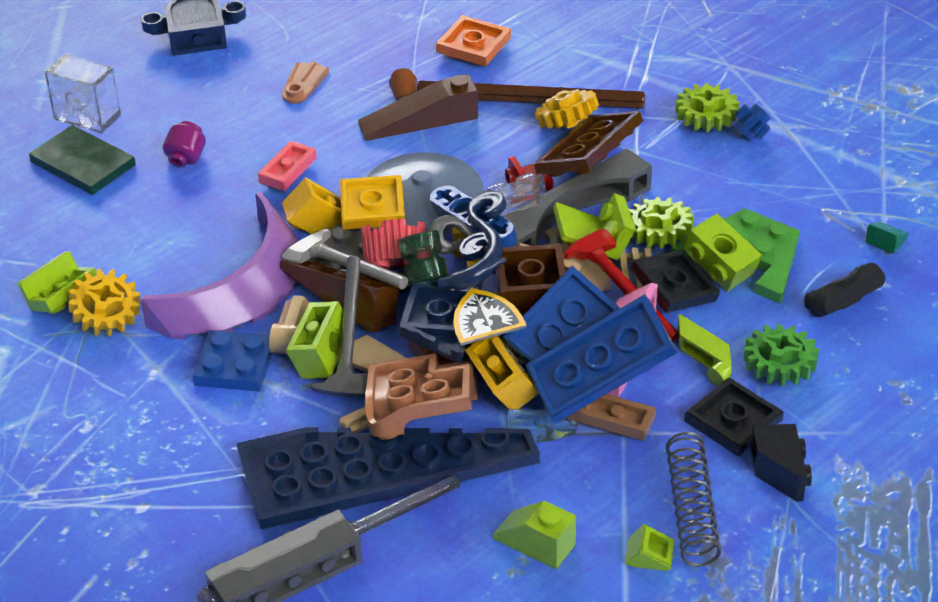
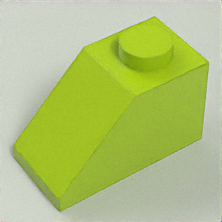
M541 501L513 510L494 532L493 539L557 569L576 545V515L551 503Z

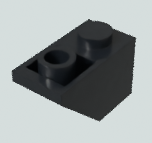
M796 424L753 425L750 452L755 476L796 502L804 501L805 487L811 486L812 473L810 465L804 464L806 444L804 438H799Z

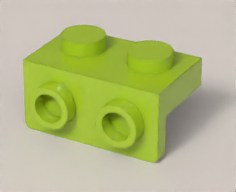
M64 251L19 281L18 287L31 311L54 314L66 308V302L69 301V290L74 289V281L77 279L84 282V273L88 272L94 277L97 271L91 267H78L71 252Z

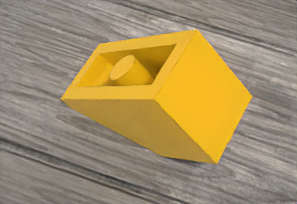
M306 177L282 202L286 221L295 229L299 230L301 228L313 234L326 228L331 231L338 224L342 225L341 197Z

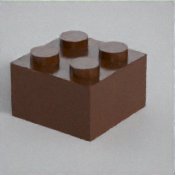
M561 244L504 247L502 258L505 257L507 260L495 269L497 293L512 303L523 317L566 272Z

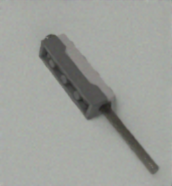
M453 474L357 521L348 522L339 509L325 516L318 517L302 527L286 532L272 541L259 547H254L242 555L205 571L207 586L205 585L199 590L196 601L282 602L362 563L360 535L459 488L460 482L456 475Z

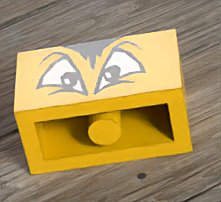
M499 336L476 341L465 350L493 394L511 412L515 413L539 394L533 380L514 352Z

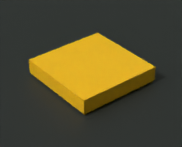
M402 175L340 179L343 230L361 229L362 226L367 225L370 228H379L381 221L405 219Z

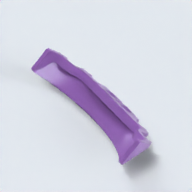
M261 191L255 195L258 221L267 225V230L261 246L253 257L234 273L210 285L174 294L145 295L141 299V305L147 328L172 339H186L185 334L208 333L209 330L233 332L234 326L245 322L254 324L279 308V304L282 301L288 299L298 281L280 268V261H283L282 254L289 247L297 243L298 239Z

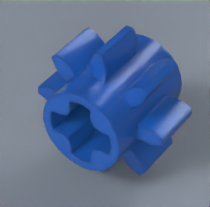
M756 103L751 108L744 104L735 113L739 119L735 124L736 128L750 140L755 135L762 139L770 130L767 122L771 117Z

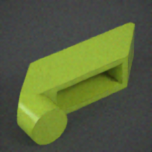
M678 315L679 350L709 368L707 376L714 385L719 386L728 378H731L732 365L729 344L685 316Z

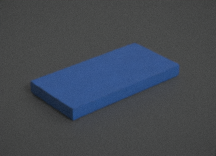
M644 294L528 362L525 366L550 418L556 424L678 352L649 298Z

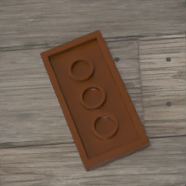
M630 111L588 116L587 119L583 120L534 163L537 175L550 174L551 177H557L567 172H575L577 175L591 172L599 161L607 158V154L612 149L621 145L620 142L624 138L634 133L633 130L643 122L641 112Z

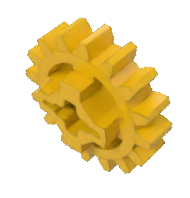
M579 89L573 91L563 90L552 98L546 99V103H543L542 107L537 108L534 113L541 128H571L580 121L587 119L588 115L593 114L592 111L598 109L599 103L593 90L587 92L586 90L579 91Z
M97 269L96 276L92 277L91 274L86 272L84 273V282L77 279L74 281V289L69 290L68 311L73 313L74 323L82 321L83 331L92 327L96 336L99 335L101 330H106L107 335L112 336L114 328H117L122 333L125 331V323L130 325L135 323V315L140 313V292H136L135 282L127 283L126 274L117 278L113 269L109 271L108 275H103L102 270Z

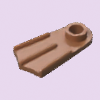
M316 61L310 63L296 62L282 91L283 100L291 104L305 101L329 74V68L321 66Z

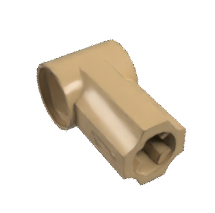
M293 295L290 300L285 301L279 322L273 323L270 330L269 349L271 353L287 354L286 349L308 304L311 303L304 296Z

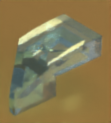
M546 407L544 411L508 409L507 428L529 429L535 443L557 440L576 434L577 423L572 419L565 421L563 419L555 424L550 418Z

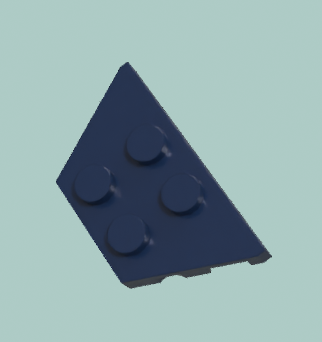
M438 279L413 283L399 325L400 337L450 360L462 363L466 345L460 346L456 337L453 324L455 310L466 293L471 288L481 290L483 282L458 292L455 289L440 291L437 283Z

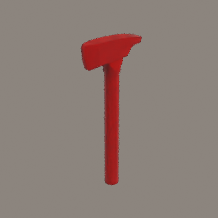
M606 229L597 230L579 239L565 251L563 255L565 259L572 257L581 260L588 259L596 266H599L625 295L637 290L633 283L607 257L605 252L614 249L617 243ZM656 309V313L671 341H675L679 336V332Z

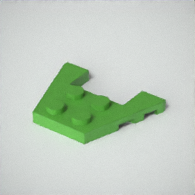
M744 208L724 220L762 254L757 269L765 273L755 283L754 293L781 304L798 246L800 230ZM681 241L676 246H672L671 252L683 250L685 242Z

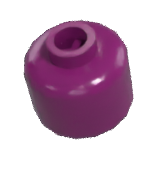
M182 121L181 123L173 124L169 129L162 148L171 164L184 167L185 164H196L206 144V138L202 133V129L197 124Z

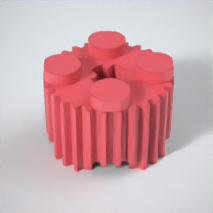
M392 219L381 221V226L370 230L369 225L362 226L361 235L364 261L387 270L403 269V272H422L423 264L428 263L425 222L418 221L417 226L406 225L405 219Z

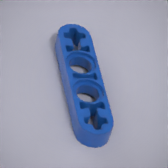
M452 186L439 187L430 194L433 211L438 216H455L463 221L475 234L480 233L468 218V212L458 214L467 210L473 198ZM487 207L482 208L477 215L498 232L502 239L503 248L516 245L518 240L512 222L500 215L491 220L486 219L484 211L489 209Z

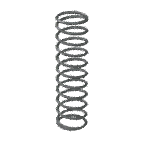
M681 432L669 438L666 443L667 462L670 465L669 473L672 476L670 483L673 486L672 494L675 497L673 504L676 507L675 516L678 519L676 526L679 529L678 538L681 541L679 548L681 549V558L684 562L693 566H706L718 560L722 551L717 531L718 524L715 520L716 512L710 488L711 481L705 456L706 449L701 436L692 432ZM681 435H693L700 440V442L696 439L686 437L677 438L675 440L673 439ZM691 440L696 442L700 449L680 448L671 452L670 446L677 441ZM683 450L696 452L690 456L675 455V453ZM698 454L701 455L700 460L692 458ZM671 457L679 460L672 463ZM682 461L696 462L688 467L675 466V464ZM698 464H701L703 466L701 471L697 469H691L697 466ZM673 468L680 469L676 473L672 472ZM686 471L698 472L696 475H693L691 477L683 478L676 476L677 474ZM700 474L704 476L703 481L693 479ZM674 478L679 479V480H682V481H680V482H678V483L675 484V483H674ZM685 482L699 483L696 486L688 488H682L678 486ZM702 484L706 487L704 492L700 490H693L695 488L700 487ZM676 489L685 490L679 494L675 493ZM685 493H700L699 496L694 498L680 497ZM703 495L708 498L706 502L695 501ZM677 499L687 502H684L678 506ZM691 503L703 504L693 509L681 508L682 506ZM705 506L709 508L708 513L697 511ZM679 510L688 512L682 516L678 514ZM693 514L704 515L703 517H700L698 519H683L684 517ZM706 517L711 519L709 524L698 523V521ZM680 521L689 522L690 524L681 527ZM695 525L706 526L699 530H685V528ZM707 528L713 530L711 535L692 534L684 539L682 537V531L685 533H699ZM692 537H707L706 539L687 541V539ZM703 542L713 544L712 547L703 552L692 553L686 551V548L691 544H701ZM717 547L715 557L705 563H693L684 556V553L694 556L703 555Z

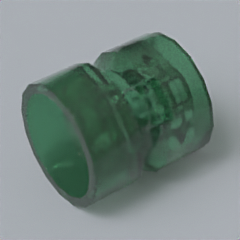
M438 230L421 232L397 240L400 256L402 259L407 260V264L403 268L405 277L408 278V286L421 281H432L440 277L449 276L445 258L439 256V252L443 248ZM426 251L428 257L417 258V253Z

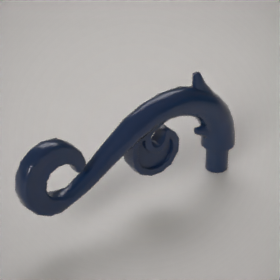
M495 191L486 192L478 195L469 203L467 208L468 218L480 233L472 234L465 238L460 244L459 250L464 260L473 261L481 259L469 268L453 272L452 276L439 278L437 283L440 291L455 289L458 292L474 287L483 282L497 267L506 262L507 259L505 257L502 258L503 245L500 235L492 226L477 215L482 208L487 206L491 207L484 211L486 219L491 220L500 215L507 205L506 199L501 193ZM483 246H488L486 253Z

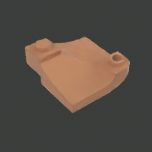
M434 353L369 364L365 393L366 417L371 435L383 440L392 439L397 435L404 434L406 424L412 420L472 410V401L478 400V382L472 360L439 365L437 355Z

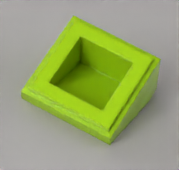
M643 524L629 537L625 564L632 567L669 571L672 564L675 540Z

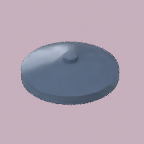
M425 152L397 156L381 163L367 175V177L402 175L406 225L417 226L418 221L425 222L427 239L430 225L435 219L440 217L433 211L430 201V194L435 189L442 186H452L473 199L484 193L483 182L474 168L460 159L439 153ZM451 226L445 227L443 236L453 233Z

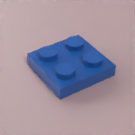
M209 330L192 376L194 386L260 392L272 356L269 349L270 335Z

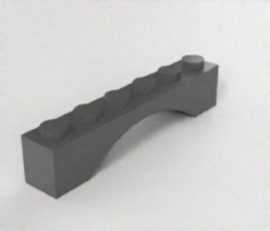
M625 149L595 165L591 172L575 176L502 217L514 225L519 243L530 246L539 245L545 230L550 229L557 222L553 210L556 202L580 210L608 203L613 193L624 196L626 202H629L651 189L652 165L629 149Z

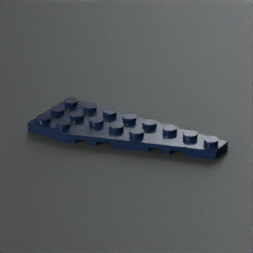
M305 427L237 443L238 455L260 530L332 513L338 509L341 511L540 463V452L529 429L486 428V432L462 433V428H449V433H430V428H404V434L397 435L392 439L383 440L371 435V433H351V428H337V432H319L318 427Z

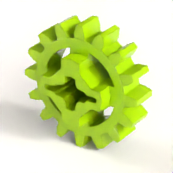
M705 83L702 87L693 84L692 90L685 87L683 93L677 94L675 113H677L678 120H684V126L694 125V130L702 127L706 132H709L710 129L715 127L716 130L721 131L722 125L730 127L732 121H737L735 113L739 110L740 101H737L736 94L730 95L729 88L720 90V85L718 84L714 88L708 83Z
M659 197L650 201L643 199V205L634 203L633 210L629 209L636 229L632 238H636V244L646 242L648 248L652 247L653 244H658L660 249L669 244L674 247L677 240L685 242L690 230L694 228V214L691 213V208L683 207L682 201L672 202V198H668L666 201H661Z

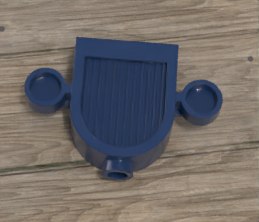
M171 0L165 7V15L158 12L146 13L141 17L143 31L151 35L168 33L172 56L227 48L224 25L238 24L246 18L245 4L241 1H230L223 7H220L218 0Z

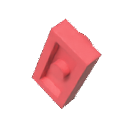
M290 141L258 173L259 183L285 191L317 159L316 149Z

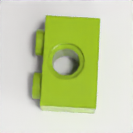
M718 213L691 229L683 247L693 261L727 292L752 276L762 257V254Z
M339 301L309 303L296 328L286 352L301 379L328 378L333 374L339 362L343 309Z

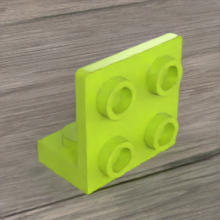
M613 193L608 203L603 204L599 217L558 202L553 206L561 239L567 245L571 246L579 239L597 230L606 229L613 236L617 245L614 249L608 250L605 253L607 257L615 260L619 259L636 231L625 197Z

